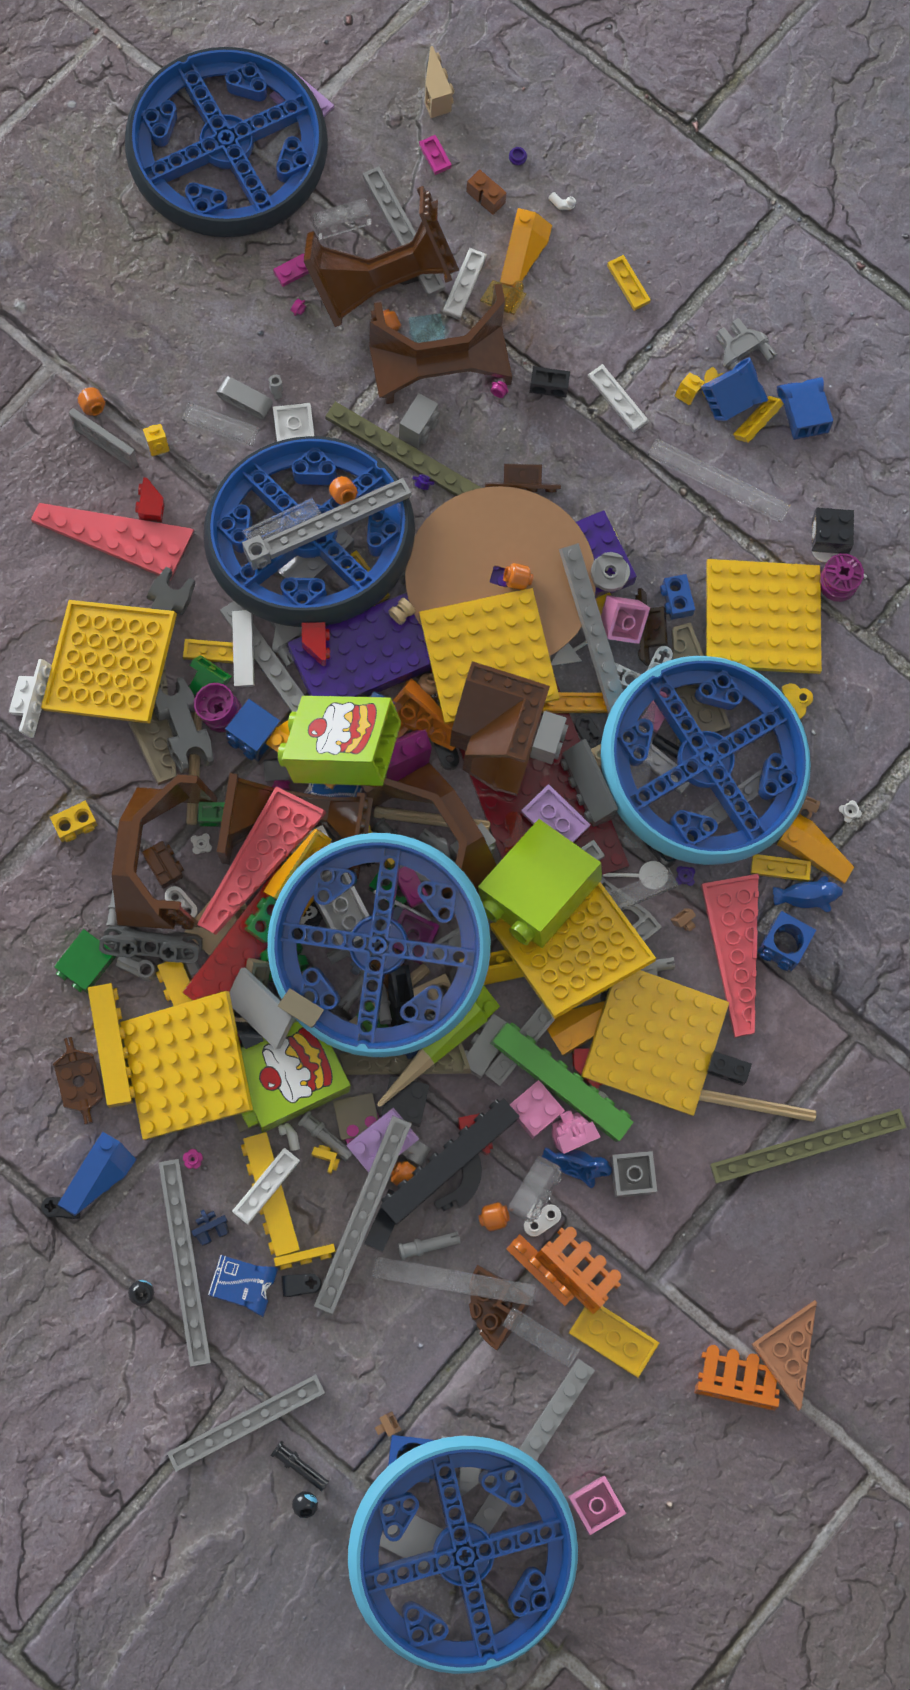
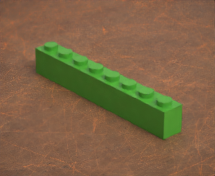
M505 1023L491 1040V1045L537 1081L539 1080L547 1089L589 1122H593L598 1129L612 1140L618 1142L622 1139L633 1124L630 1114L622 1109L619 1111L614 1107L615 1103L611 1099L601 1097L598 1094L599 1090L592 1085L587 1086L582 1082L584 1079L575 1072L572 1074L567 1070L568 1066L564 1062L554 1060L551 1057L552 1053L545 1048L540 1049L535 1045L536 1041L529 1035L525 1037L521 1034V1029L513 1023Z

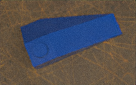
M102 1132L57 1206L76 1216L102 1193L107 1192L111 1186L125 1178L136 1162V1158L120 1141Z

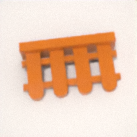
M568 1227L565 1230L561 1228L557 1232L560 1236L553 1243L549 1241L534 1257L594 1314L608 1300L609 1297L606 1294L613 1287L617 1289L621 1285L618 1282L621 1279V1273L616 1269L608 1272L603 1268L606 1265L605 1257L598 1255L593 1258L589 1254L592 1247L588 1241L578 1244L574 1240L577 1235L575 1228ZM569 1244L575 1250L566 1257L562 1251ZM584 1258L589 1265L581 1271L576 1266ZM599 1272L604 1279L596 1286L591 1280Z
M521 1234L506 1248L564 1306L574 1298V1295L534 1257L538 1251Z
M710 1345L706 1352H702L701 1358H705L703 1373H698V1378L702 1380L695 1385V1394L773 1411L779 1407L780 1399L775 1398V1395L778 1396L780 1391L776 1389L777 1380L766 1365L759 1364L757 1354H749L746 1361L739 1360V1352L735 1349H730L726 1357L719 1355V1348L716 1345ZM718 1362L725 1363L723 1377L716 1376ZM738 1366L745 1367L743 1382L736 1380ZM758 1370L765 1372L763 1386L756 1385ZM714 1382L722 1383V1385H714ZM734 1387H740L742 1390L734 1389ZM755 1391L762 1392V1395H760V1394H755L754 1392H755Z

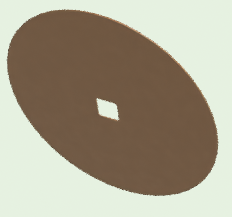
M514 487L479 488L462 493L443 503L424 521L414 537L412 553L405 570L408 600L415 608L416 612L414 615L421 625L419 611L520 591L490 583V578L494 566L506 569L512 563L526 565L530 568L531 574H533V582L526 589L533 588L548 653L551 656L568 644L582 627L559 549L579 543L595 596L596 586L591 578V567L594 557L590 545L577 523L561 507L549 499Z

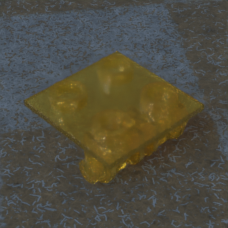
M492 280L480 299L481 302L492 306L494 284H500V282ZM521 281L515 282L513 287L502 284L505 297L504 312L515 315L527 293L523 292L524 285Z

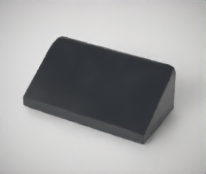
M235 1021L238 1035L245 1049L264 1041L262 1036L248 1022Z

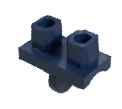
M203 1209L200 1211L202 1217L196 1219L197 1225L204 1222L206 1224L191 1231L194 1238L197 1237L200 1244L205 1246L212 1242L208 1234L209 1231L216 1229L219 1238L229 1234L228 1221L226 1216L223 1215L210 1222V1219L216 1217L215 1212L206 1214Z

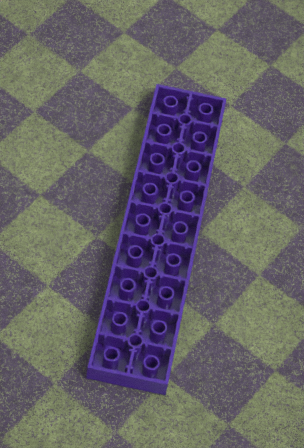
M600 511L576 521L590 545L594 560L607 552L621 555L630 567L628 581L622 589L633 585L637 576L605 511ZM494 566L490 583L508 587L506 582L503 581L505 568ZM609 568L608 571H605V573H607L608 576L616 574L612 571V568ZM596 587L595 599L610 591H604ZM407 593L373 606L351 619L325 626L326 629H329L330 641H326V648H330V659H326V666H322L302 648V636L288 642V650L309 696L369 697L373 692H381L432 670L423 630L415 615L408 616L406 621L399 625L388 613L389 609L398 605V601L401 598L408 600Z

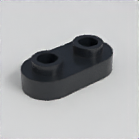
M434 743L441 766L445 770L456 769L460 760L457 749L455 748L452 751ZM450 756L454 760L452 762H448L446 758Z

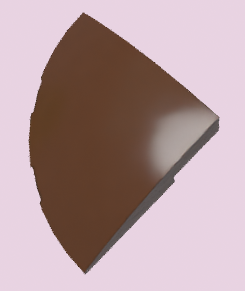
M477 1265L469 1286L471 1291L470 1313L480 1330L479 1334L491 1347L498 1351L517 1326L534 1297L491 1271Z

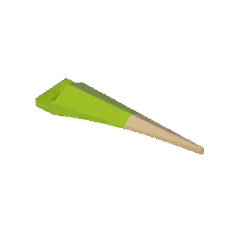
M484 985L473 1007L464 1019L440 1040L419 1050L410 1064L377 1104L379 1107L384 1105L488 1021L487 1019L500 1005Z

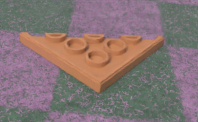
M816 1300L751 1344L798 1411L802 1409L817 1306Z

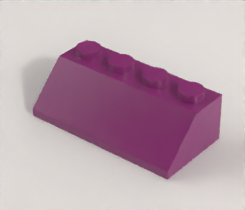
M426 730L412 731L396 739L385 778L398 781L429 763L432 747Z

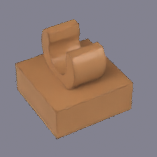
M806 796L798 814L800 815L803 809H807L809 811L807 818H811L812 813L817 812L820 801Z
M685 908L670 919L674 926L683 927L686 931H691L696 927L691 920L696 916L692 909Z
M392 1411L380 1417L379 1419L382 1424L375 1427L378 1435L386 1431L388 1437L402 1430Z

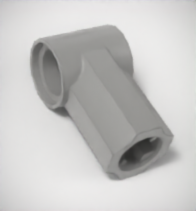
M135 955L129 958L118 957L116 967L136 975L144 981H152L156 977L157 970L153 963L148 960H143ZM145 967H151L152 969L148 975L142 974V970Z
M417 1141L401 1154L413 1164L422 1166L431 1148Z

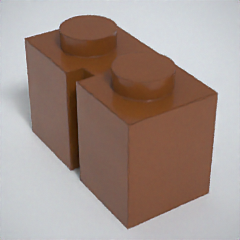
M480 169L467 181L466 192L477 202L481 200V205L492 215L506 203L507 192Z

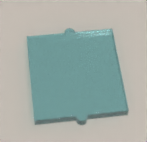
M441 313L408 318L409 334L412 337V341L421 343L445 339V326L442 324Z

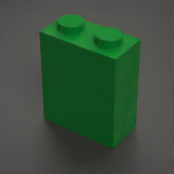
M83 929L55 964L54 968L59 978L64 981L66 979L70 980L73 983L71 986L80 993L84 991L88 994V987L95 985L117 956L102 953L99 950L100 941ZM104 944L106 949L112 950Z

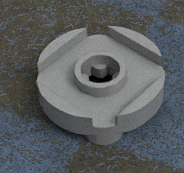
M613 552L602 554L594 560L591 567V578L594 585L604 591L621 590L627 583L630 575L628 563H626L621 555ZM609 568H612V571L616 574L608 576V574L605 573V571H608Z

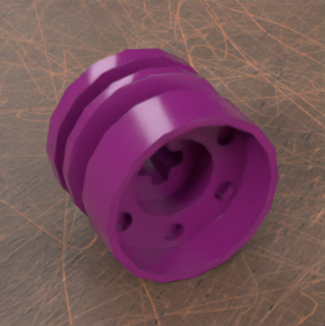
M840 553L831 557L820 575L821 593L827 599L835 602L849 600L856 593L864 578V569L861 562L850 554Z
M210 683L202 687L194 699V709L197 715L212 731L219 733L226 732L225 728L242 708L240 701L234 696L233 692L227 686L220 683Z

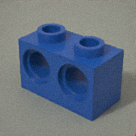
M687 574L664 578L662 585H660L662 597L665 596L666 599L664 604L666 614L670 615L671 620L693 616L695 606ZM670 586H677L679 591L671 590ZM674 604H681L683 609H677Z

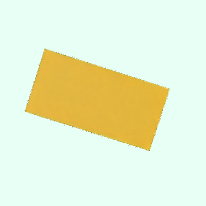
M604 1306L594 1314L584 1307L569 1331L570 1335L639 1378L659 1345L658 1341Z

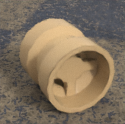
M401 598L396 607L388 610L390 616L399 625H402L408 616H412L416 612L412 604L405 598Z

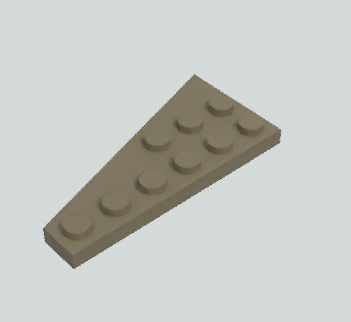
M691 622L672 628L673 659L703 656ZM701 684L685 685L674 689L701 731L719 733L730 729L731 726L724 709L703 704L696 700L695 691ZM702 689L705 695H709L707 690ZM681 724L684 730H688L687 725ZM676 736V745L681 744L680 740Z
M164 665L159 686L162 692L168 695L166 667ZM153 710L150 724L128 721L157 785L159 786L173 780L177 775L175 762L172 760L167 746V738L173 737L168 720L158 721Z
M462 1043L458 1044L422 1074H471ZM347 1052L339 1055L345 1075L402 1074L413 1060L407 1059L405 1054L391 1057H367Z

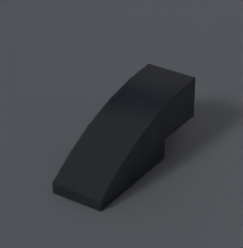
M409 965L400 966L397 970L388 974V998L391 1003L389 1008L392 1027L409 1022L404 1020L400 1014L401 1007L414 998ZM407 1006L405 1009L406 1015L414 1017L413 1007Z
M388 1189L387 1194H388L389 1192H390L392 1195L395 1193V1191H393V1190H391V1189ZM381 1207L364 1245L383 1253L395 1224Z

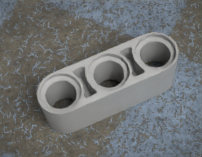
M228 376L217 391V395L221 399L259 419H264L273 404V401L266 395Z

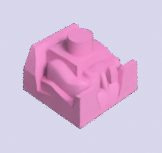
M571 1110L566 1111L560 1115L561 1120L552 1123V1138L555 1147L563 1154L600 1138L594 1123H589L578 1112L572 1114Z

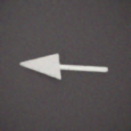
M584 641L575 648H572L569 643L557 652L551 665L581 662L582 660L576 654V651L587 645V641Z

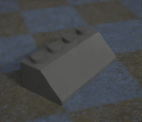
M584 739L563 752L560 763L563 770H567L570 776L568 777L570 786L572 788L575 787L577 791L576 799L579 805H583L586 811L584 812L586 821L588 823L591 822L592 827L614 819L618 808L589 744Z

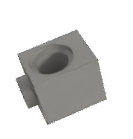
M260 535L242 542L244 553L253 570L264 568L271 563L270 554Z

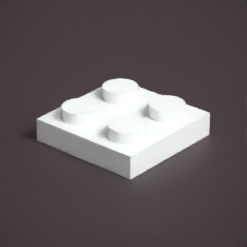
M310 403L273 407L277 442L294 437L314 436Z

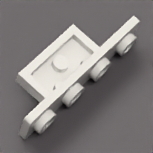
M43 659L38 660L34 677H18L9 713L23 716L19 732L29 738H34L42 711L41 705L52 667L50 663Z

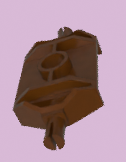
M68 1037V1039H64L67 1049L66 1053L54 1062L53 1066L58 1080L63 1107L81 1112L84 1125H87L88 1121L90 1124L93 1123L90 1113L91 1109L104 1096L93 1054L76 1050L72 1037ZM78 1076L85 1079V1083L81 1087L74 1086V1079Z

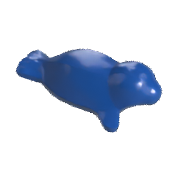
M822 876L815 882L796 883L787 889L773 887L774 905L786 902L800 908L819 907L825 912H830L831 906L829 903L837 900L842 895L843 889L834 882H828L829 878L827 876Z
M544 1148L542 1154L543 1162L553 1165L559 1171L571 1177L582 1180L590 1188L595 1186V1178L609 1176L612 1173V1168L605 1158L592 1157L580 1150H571L563 1154L562 1152L554 1153L549 1148Z

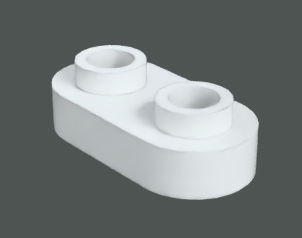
M173 886L166 890L165 900L174 901L171 899L172 896L178 895L179 898L176 901L181 902V907L184 910L190 909L192 911L190 915L194 918L197 917L198 910L196 905L180 887Z
M547 1205L526 1219L524 1223L525 1233L528 1236L537 1237L553 1227L561 1218L560 1209L555 1205ZM549 1211L554 1212L555 1217L549 1218L547 1216V1213ZM531 1223H537L538 1228L533 1230L530 1226Z

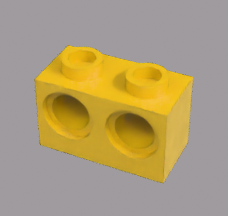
M86 800L50 817L61 842H70L76 839L77 835L83 832L84 834L90 833L95 829L94 827L98 826ZM82 815H87L89 818L86 822L81 823L78 821ZM63 824L71 825L69 830H61Z

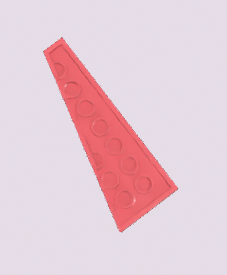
M44 503L38 504L31 518L33 523L158 576L168 567L172 571L170 581L194 534V529Z
M275 787L197 925L216 935L325 816L326 811L281 788Z
M758 874L701 884L725 998L729 1002L728 1012L734 1038L755 1033Z

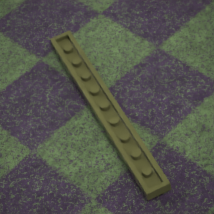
M336 401L325 416L326 420L418 474L429 476L430 481L455 496L482 488Z
M899 1108L710 1164L715 1184L905 1129L906 1124Z

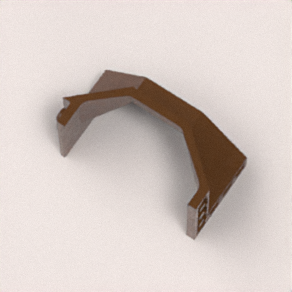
M424 186L417 188L420 196L419 215L422 221L413 240L378 256L365 259L330 249L320 244L314 231L307 233L303 261L334 327L342 325L344 316L381 290L422 274H444V280L447 283L453 280V273L459 271L437 220L438 200L433 201L430 191H426Z
M502 283L494 284L491 308L466 335L421 343L414 342L387 326L382 303H374V310L371 311L369 347L379 398H385L386 404L394 403V394L397 391L420 379L462 372H474L503 379L506 385H511L512 372L502 329L505 306Z
M472 661L450 738V746L466 751L462 770L497 792L499 790L517 796L540 725L538 722L550 686Z
M430 763L398 781L385 778L383 786H363L362 793H365V797L373 798L372 809L391 798L434 804L459 844L456 865L466 874L479 895L478 886L497 866L483 834L456 791ZM446 887L443 889L442 895L444 898L450 899L453 896V891L451 888ZM445 907L440 910V916L447 912Z
M229 774L217 854L222 864L230 865L233 847L247 838L275 788L239 778L238 774ZM287 791L325 810V816L315 827L323 825L337 841L355 835L368 834L373 798L365 797V793L357 792V797H327ZM360 865L348 868L354 871L357 879H359Z
M178 774L163 789L137 787L119 820L111 875L117 925L175 929V926H182L181 928L187 930L200 927L197 925L198 921L181 907L180 901L155 899L136 874L144 824L180 803L199 804V802H217L218 797L197 775Z

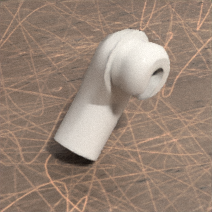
M553 192L548 197L559 210H571L576 204L575 198L571 196L567 199H561Z
M289 1123L279 1125V1134H287L290 1151L300 1149L298 1135Z

